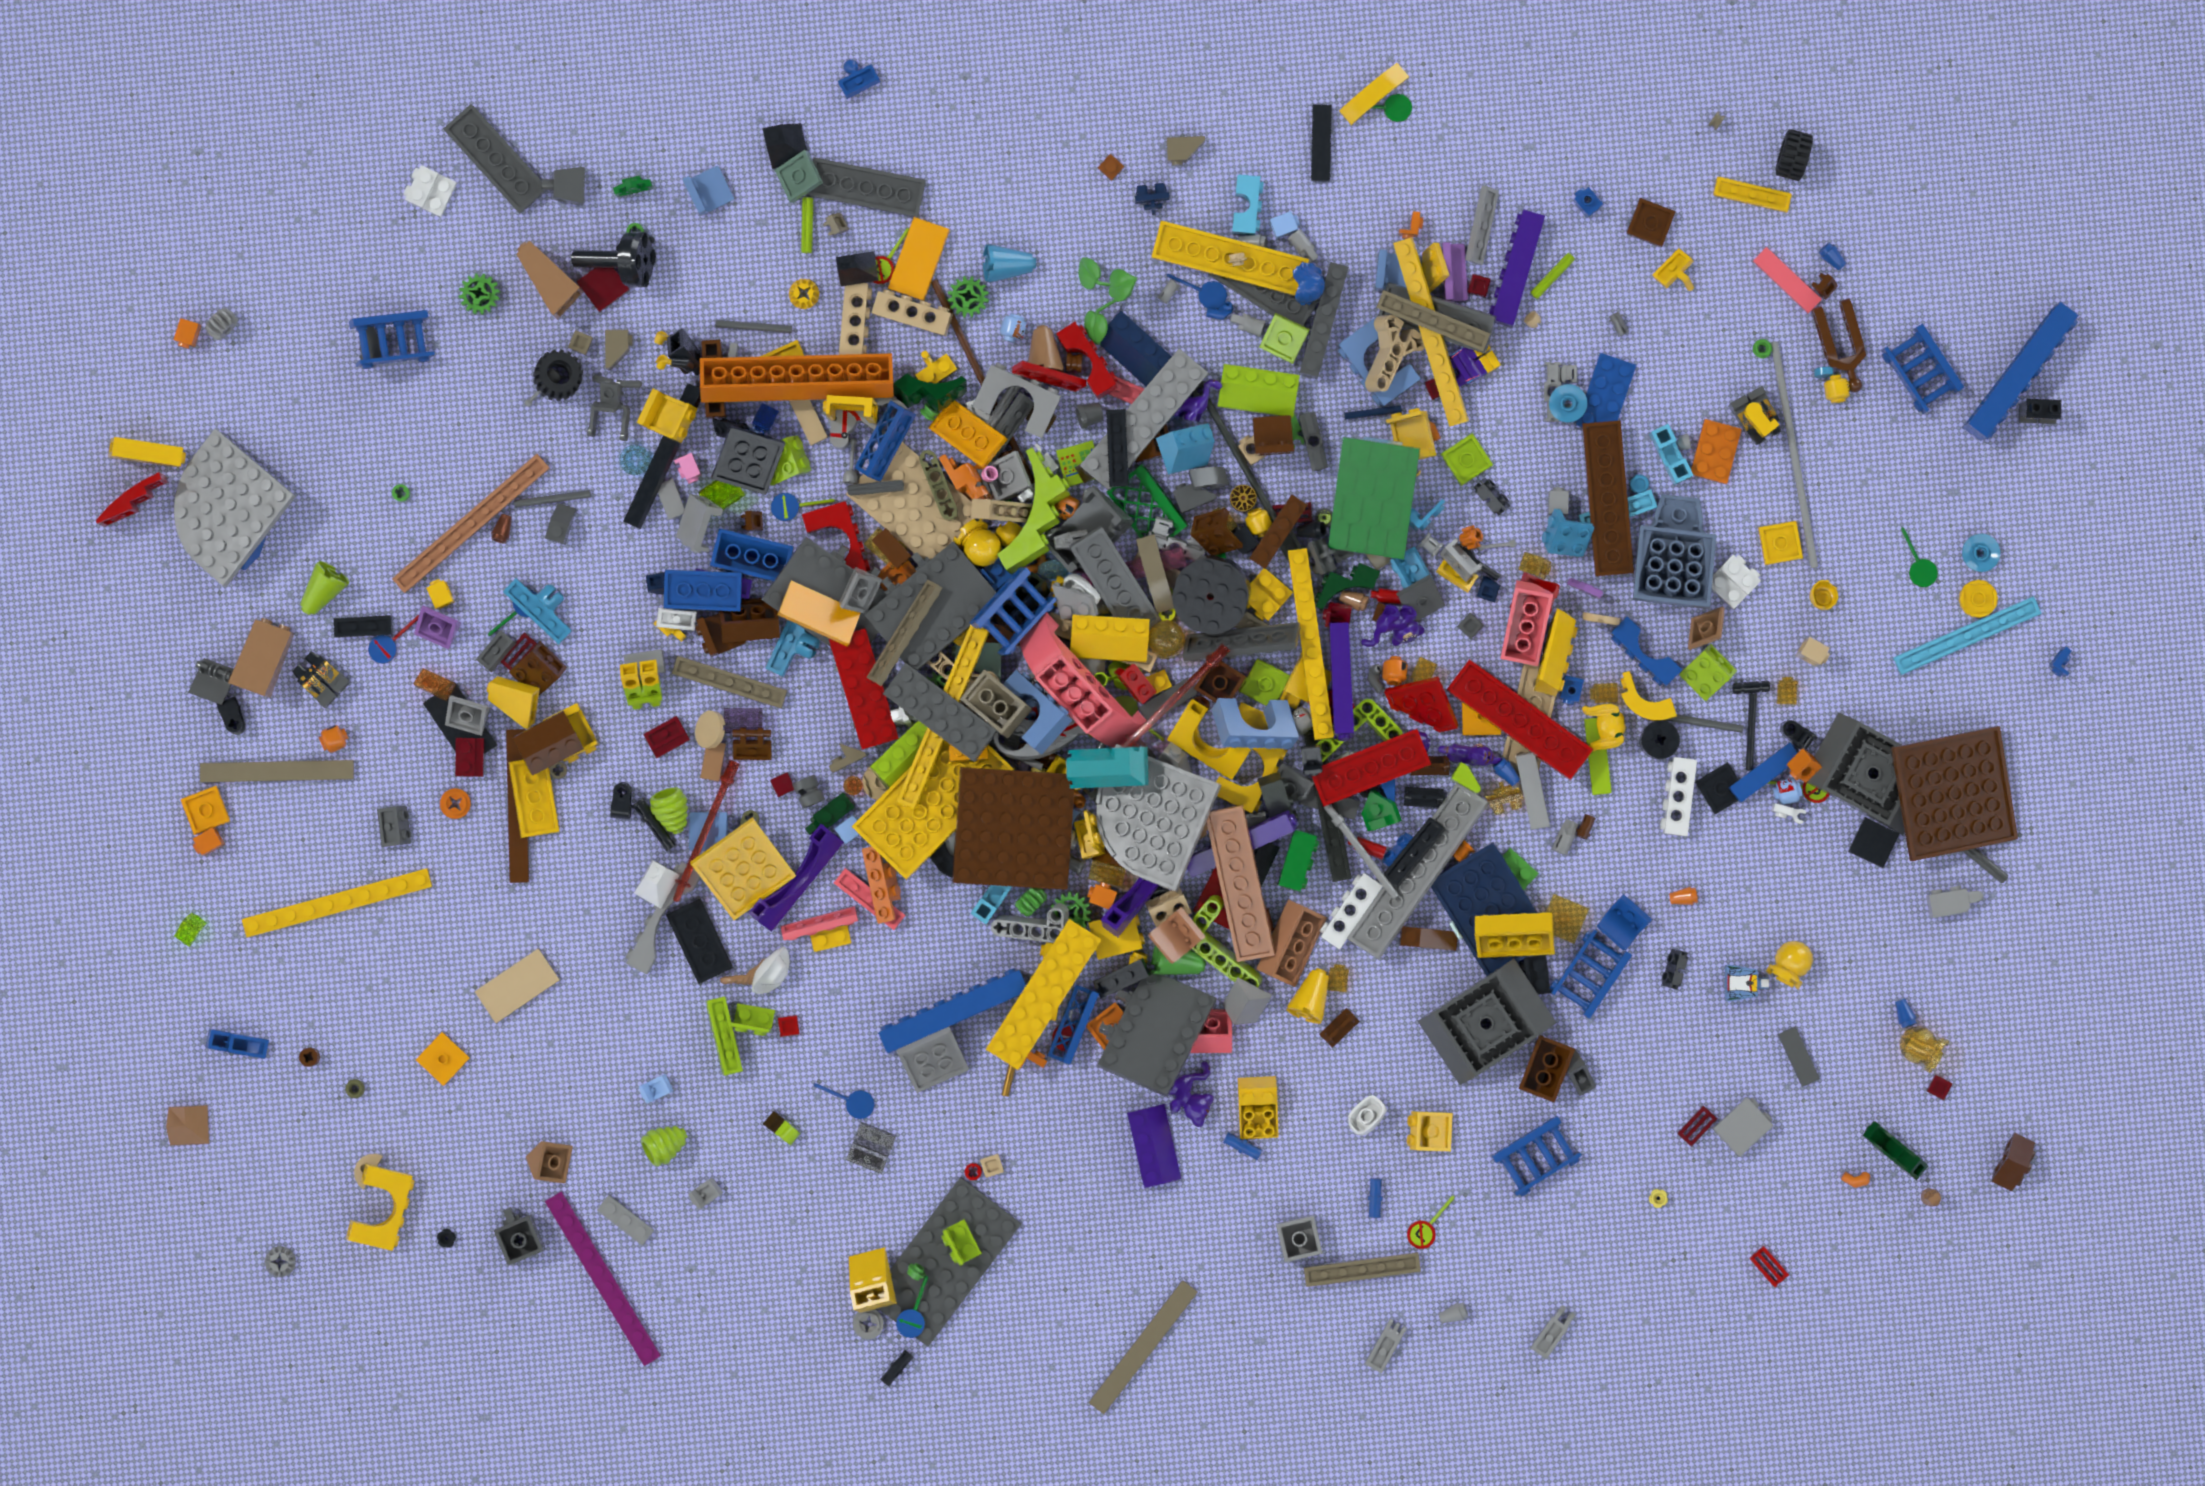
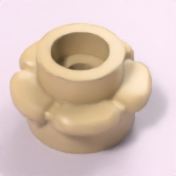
M1244 253L1229 255L1230 261L1228 263H1232L1233 266L1243 265L1244 260H1247V258H1245Z

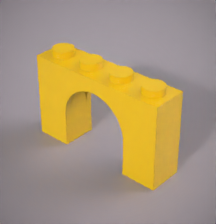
M1191 699L1167 740L1232 780L1252 748H1214L1206 744L1202 740L1198 728L1208 708Z
M1283 748L1251 749L1263 761L1264 771L1262 777L1276 773L1279 769L1276 766L1278 760H1283L1288 751ZM1221 776L1218 777L1216 783L1221 784L1217 797L1235 806L1243 805L1244 810L1251 814L1253 811H1258L1262 803L1259 800L1262 792L1258 782L1250 786H1240Z
M365 1163L361 1183L388 1191L393 1199V1210L388 1219L379 1224H368L350 1219L346 1239L393 1251L399 1242L398 1230L404 1224V1217L402 1215L404 1209L407 1210L409 1205V1198L407 1196L414 1186L413 1176L408 1173Z

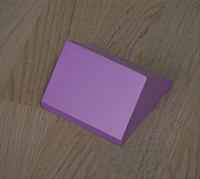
M422 606L414 634L449 649L461 622Z

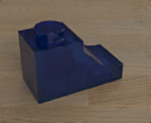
M762 403L752 421V426L755 427L754 431L763 435L765 433L770 434L780 419V412Z

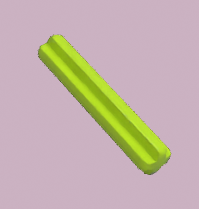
M803 197L801 252L810 254L812 253L813 198Z
M1567 253L1536 285L1530 294L1535 299H1539L1573 263L1575 258L1570 253Z

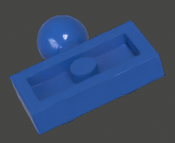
M850 59L844 63V71L850 75L837 82L846 99L881 82L872 64L858 70L859 65L855 60Z

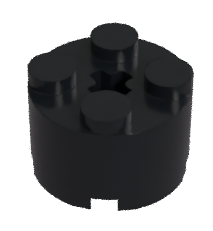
M1655 721L1648 724L1642 730L1639 739L1642 752L1656 760L1672 756L1680 744V736L1677 729L1667 721ZM1657 735L1664 738L1662 745L1660 743L1656 744Z

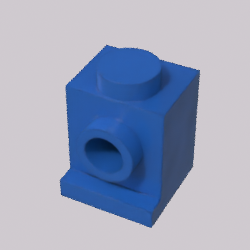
M1582 187L1574 194L1576 197L1573 199V202L1586 218L1603 206L1602 201L1598 199L1590 187L1586 190ZM1589 197L1591 202L1585 203L1584 198Z
M1565 675L1563 678L1565 682L1562 691H1560L1559 699H1563L1562 703L1574 705V702H1579L1584 679ZM1570 687H1573L1575 689L1574 694H1570L1568 692V689Z

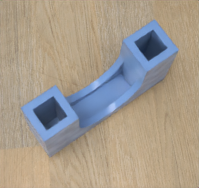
M1375 318L1339 343V350H1337L1343 360L1347 358L1350 362L1349 368L1353 374H1358L1361 377L1360 383L1366 391L1365 381L1369 372L1364 365V354L1371 345L1378 341V333L1374 328ZM1409 363L1395 374L1388 390L1372 392L1373 396L1371 398L1377 406L1385 407L1418 383L1421 378Z
M1015 670L1003 685L1023 702L1029 700H1037L1039 702L1040 713L1038 719L1022 738L1042 755L1070 724L1072 719L1067 716L1069 712L1062 705L1059 707L1055 705L1057 701L1051 695L1045 696L1043 694L1045 690L1039 684L1035 683L1033 685L1031 683L1032 678L1025 672L1021 674Z
M1218 698L1211 709L1222 747L1292 749L1299 738L1288 700L1269 701L1263 711L1268 730H1258L1249 726L1241 717L1236 699Z

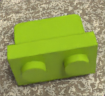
M799 435L781 439L785 441V446L770 485H776L796 475L812 471L810 461L805 454Z

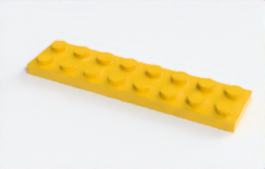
M1162 220L1151 256L1152 259L1295 296L1299 287L1293 277V270L1296 266H1300L1302 262H1309L1307 258ZM1244 253L1247 260H1244L1243 265L1233 266L1232 263H1228L1230 261L1229 255Z
M1069 919L988 1044L986 1050L1018 1070L1101 942V939Z

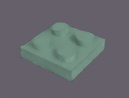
M803 150L775 169V173L791 203L796 202L823 183L809 152Z

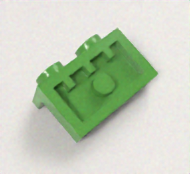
M1511 848L1503 855L1520 885L1525 890L1539 873Z

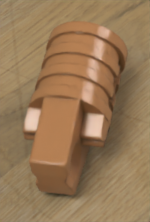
M1927 1188L1921 1193V1201L1925 1205L1934 1207L1940 1204L1941 1195L1937 1190Z

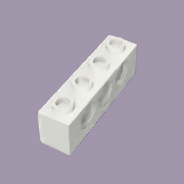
M1673 757L1672 761L1668 762L1667 772H1670V779L1666 780L1665 791H1668L1667 799L1663 801L1665 818H1661L1660 829H1663V834L1688 836L1697 760ZM1678 772H1682L1685 775L1683 783L1676 781L1675 776ZM1676 791L1681 792L1683 795L1681 802H1676L1673 799V794ZM1673 810H1677L1680 813L1678 821H1674L1671 818Z
M1365 873L1361 876L1359 874L1352 882L1354 887L1351 892L1348 890L1341 898L1344 902L1340 908L1336 906L1330 916L1333 918L1330 923L1325 922L1320 929L1322 933L1320 937L1339 950L1383 887ZM1358 889H1363L1366 892V897L1363 900H1359L1355 896ZM1347 905L1355 907V913L1352 916L1346 915L1344 911ZM1338 920L1344 923V929L1341 932H1337L1334 929V923Z

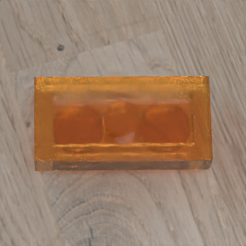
M422 668L413 683L415 687L447 701L456 686L454 682Z

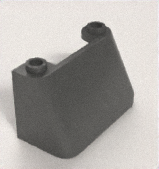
M1094 486L1088 487L1083 492L1082 500L1084 502L1077 508L1071 518H1068L1060 527H1052L1044 533L1049 541V544H1047L1049 550L1071 574H1083L1085 571L1071 549H1055L1054 537L1084 529L1089 533L1101 525L1114 544L1133 524L1132 518Z

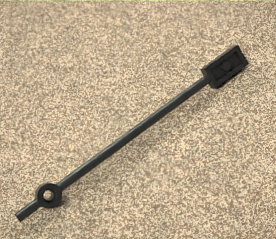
M1202 381L1192 393L1193 397L1202 396V394L1197 392V389L1200 387L1204 388L1205 381ZM1209 398L1208 412L1262 506L1268 511L1273 523L1277 517L1274 509ZM1293 530L1290 531L1280 546L1288 563L1289 550L1303 549Z

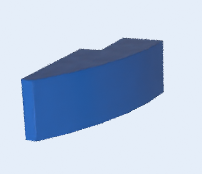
M209 1028L205 1047L266 1059L269 1040Z

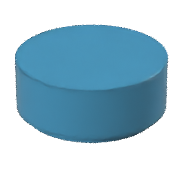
M1819 367L1814 370L1815 378H1829L1834 375L1832 367Z
M1635 475L1629 483L1631 491L1635 494L1647 491L1649 488L1647 477Z

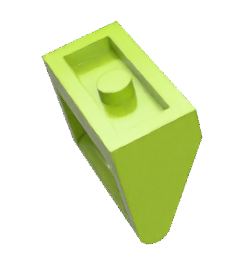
M1460 762L1450 780L1461 784L1475 794L1480 792L1481 787L1467 765Z

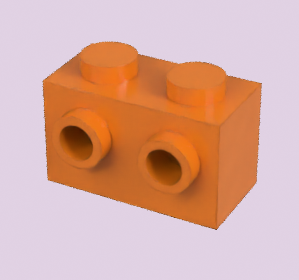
M1100 882V885L1095 884V887H1090L1087 897L1090 898V903L1110 909L1117 892L1111 890V885Z

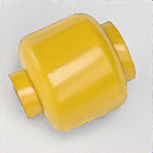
M1832 375L1830 380L1825 381V398L1833 404L1846 402V398L1850 396L1849 381L1841 378V375Z
M1255 508L1247 512L1245 517L1247 528L1252 535L1263 537L1272 525L1268 511Z

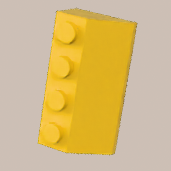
M1556 609L1551 619L1534 691L1556 696L1558 691L1563 689L1565 680H1562V675L1567 673L1569 662H1566L1567 655L1571 656L1573 645L1570 644L1571 639L1576 637L1578 627H1575L1576 620L1561 609Z
M1072 615L1070 651L1078 659L1146 663L1150 619Z
M1552 913L1475 916V940L1478 958L1555 954Z

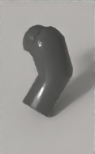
M1379 664L1370 667L1367 677L1368 682L1377 694L1385 688L1379 681L1382 667Z

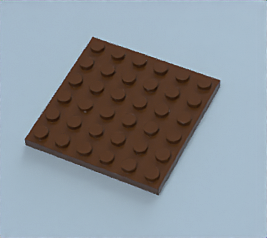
M2000 726L1891 747L1910 861L2018 839Z
M960 767L952 883L1067 890L1075 788L1070 789L1069 785H1073V783L1067 780V774Z

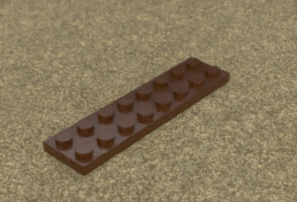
M1621 420L1583 423L1582 433L1590 523L1594 526L1591 537L1595 577L1633 574Z

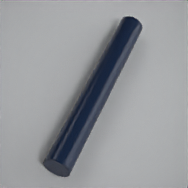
M1398 405L1344 412L1345 420L1401 413L1402 407Z

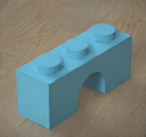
M1237 175L1235 196L1246 198L1249 201L1250 207L1243 213L1234 212L1232 234L1255 235V231L1260 229V220H1257V212H1261L1262 201H1258L1259 193H1263L1264 182H1260V176Z
M1669 423L1650 432V438L1673 485L1691 478L1693 473L1677 447V440Z
M990 885L970 914L987 925L1013 886Z

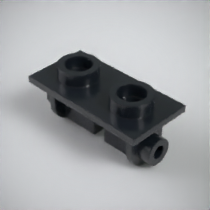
M726 418L721 420L712 419L714 431L719 437L726 438L730 425L749 430V426L746 423L736 424V422Z
M1485 477L1473 487L1476 490L1474 492L1483 501L1488 497L1491 499L1486 505L1494 514L1499 516L1510 507L1508 498L1495 489L1496 485L1492 480H1487Z
M1405 787L1404 806L1439 808L1443 803V789Z
M1671 948V952L1667 957L1666 970L1662 975L1661 986L1678 990V987H1681L1684 974L1679 973L1678 970H1685L1689 958L1687 957V952Z

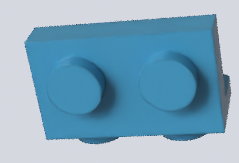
M1415 546L1405 551L1404 560L1397 558L1390 560L1392 563L1391 567L1400 577L1401 585L1404 589L1430 574Z

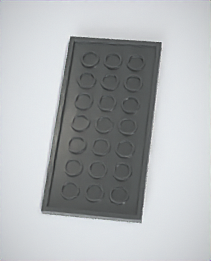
M960 1177L890 1269L897 1303L878 1309L895 1322L899 1314L904 1310L914 1309L924 1278L917 1281L910 1277L907 1271L909 1264H920L925 1269L924 1272L928 1276V1280L917 1309L924 1317L925 1326L922 1333L916 1338L928 1347L1022 1223ZM965 1219L982 1254L964 1262L960 1266L959 1263L955 1264L950 1255L952 1249L950 1245L946 1246L941 1236L945 1228Z

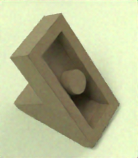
M840 744L845 758L839 756L833 759L829 768L832 773H835L867 757V754Z

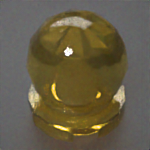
M1162 620L1154 624L1149 630L1148 647L1158 658L1172 659L1178 656L1184 649L1186 641L1185 632L1176 622Z
M1921 1026L1906 1030L1899 1041L1903 1057L1914 1064L1924 1063V1070L1930 1074L1932 1073V1068H1936L1944 1054L1941 1052L1942 1049L1949 1044L1948 1039L1944 1037L1936 1039L1933 1032Z

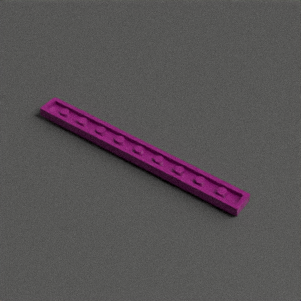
M561 1191L546 1200V1205L642 1364L646 1366L659 1358L661 1354L563 1192Z

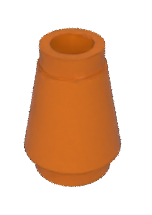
M1690 886L1669 893L1671 904L1694 905V903H1698L1696 887L1691 888Z

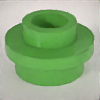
M1759 339L1753 344L1752 350L1756 357L1766 358L1771 354L1772 346L1769 341ZM1759 346H1764L1765 352H1760Z
M909 1264L907 1273L913 1279L919 1281L926 1275L925 1269L920 1264Z

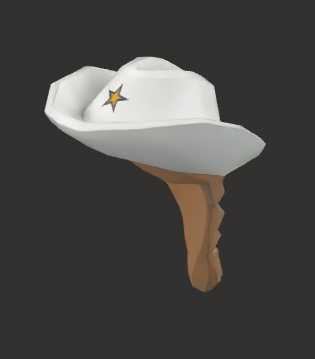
M783 946L762 959L746 975L725 976L720 978V982L722 984H752V991L754 993H769L779 987L788 975L790 964L788 950Z

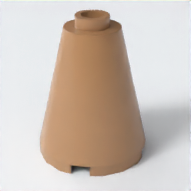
M1046 325L1037 326V329L1033 330L1028 362L1064 373L1063 363L1052 329Z

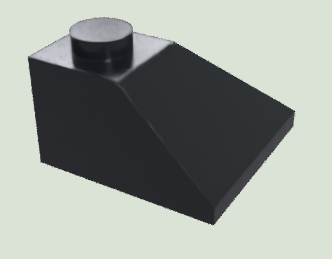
M801 123L780 124L762 128L772 169L780 167L803 150L807 151Z
M874 251L836 257L841 287L879 281Z

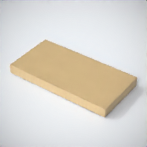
M538 948L474 992L494 1022L498 1023L560 981V979Z

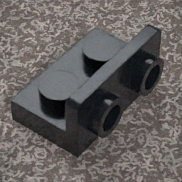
M1546 955L1524 958L1523 962H1520V968L1538 995L1551 993Z

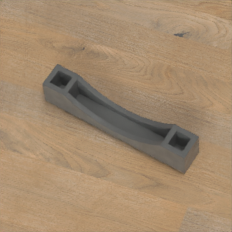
M1333 262L1329 264L1325 279V289L1320 297L1299 375L1318 379L1348 272V266Z

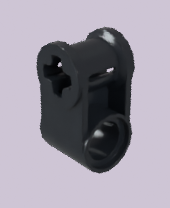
M236 697L224 700L223 705L216 703L226 729L235 735L242 734L245 731L246 724ZM235 721H236L237 723H239V724L237 725V729H234V728L232 727V726H234V722H235Z
M1794 720L1784 721L1780 725V733L1800 750L1803 748L1808 751L1807 748L1812 741L1818 738L1814 733ZM1789 723L1794 727L1792 734H1788L1785 730L1786 725Z
M621 782L613 788L611 818L629 820L631 818L632 788L626 782ZM624 786V790H627V793L623 796L618 792V789Z

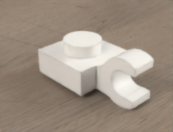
M1776 803L1772 805L1771 812H1775L1776 817L1786 819L1787 816H1791L1797 824L1804 823V821L1797 818L1799 813L1806 814V811L1803 809H1794Z

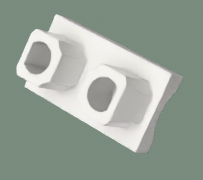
M901 707L890 711L892 720L897 726L906 724L910 728L914 725L913 721H917L916 718Z

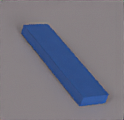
M1789 742L1731 785L1729 789L1739 803L1743 802L1788 768L1787 763L1798 752Z

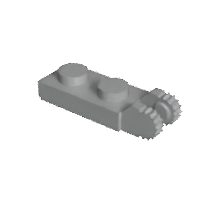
M1561 1305L1554 1317L1550 1318L1530 1347L1545 1359L1548 1358L1567 1331L1568 1325L1576 1315L1571 1312L1563 1324L1559 1322L1558 1319L1566 1308L1564 1305Z

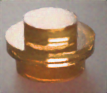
M850 776L844 781L843 787L847 794L857 795L861 792L863 784L858 777Z

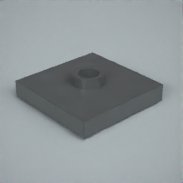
M1430 574L1396 593L1402 606L1408 605L1415 609L1417 617L1414 621L1416 622L1445 606Z

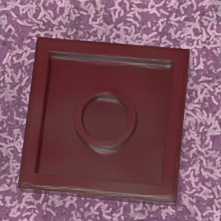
M594 268L576 281L599 313L630 291L628 286L622 283L619 274L614 268Z

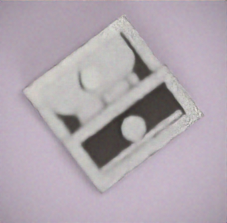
M861 1122L846 1160L882 1174L897 1135Z

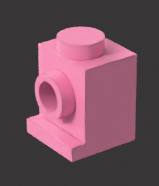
M692 453L674 460L676 465L680 464L681 467L678 468L681 478H686L688 484L698 481V477L702 476Z

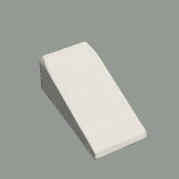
M658 608L656 627L694 631L697 612L694 609Z

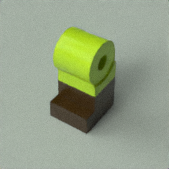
M775 1110L763 1123L764 1126L789 1145H792L801 1134Z

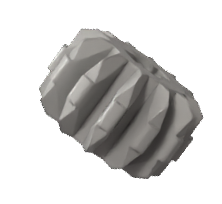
M222 308L209 318L205 329L211 337L221 340L237 325L238 319L232 311Z

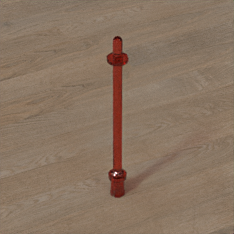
M1221 643L1211 655L1208 654L1206 662L1132 736L1125 735L1127 741L1120 748L1139 747L1137 741L1210 668L1218 667L1219 662L1231 651Z
M733 760L728 761L724 774L719 778L721 786L681 879H675V883L678 886L673 896L674 902L680 901L685 887L691 888V885L688 883L693 871L690 862L699 856L728 787L735 782L733 779L740 764Z

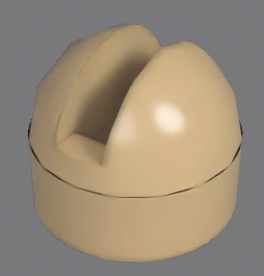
M1532 311L1526 315L1524 322L1529 327L1536 328L1541 323V318L1536 311Z

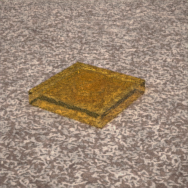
M1553 894L1545 913H1552L1554 936L1575 944L1589 908Z

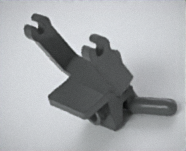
M593 375L592 380L600 383V402L595 401L591 406L587 436L595 437L598 411L614 413L618 409H623L620 441H627L631 410L629 406L623 405L620 401V398L624 395L622 388H640L642 382L640 380H617L614 382L611 378Z

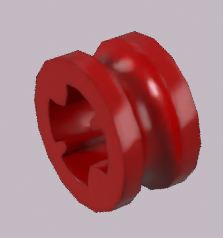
M970 1163L966 1166L964 1173L969 1180H977L982 1174V1169L977 1163ZM972 1166L974 1168L975 1166L978 1168V1175L976 1177L968 1175L970 1172L969 1167Z

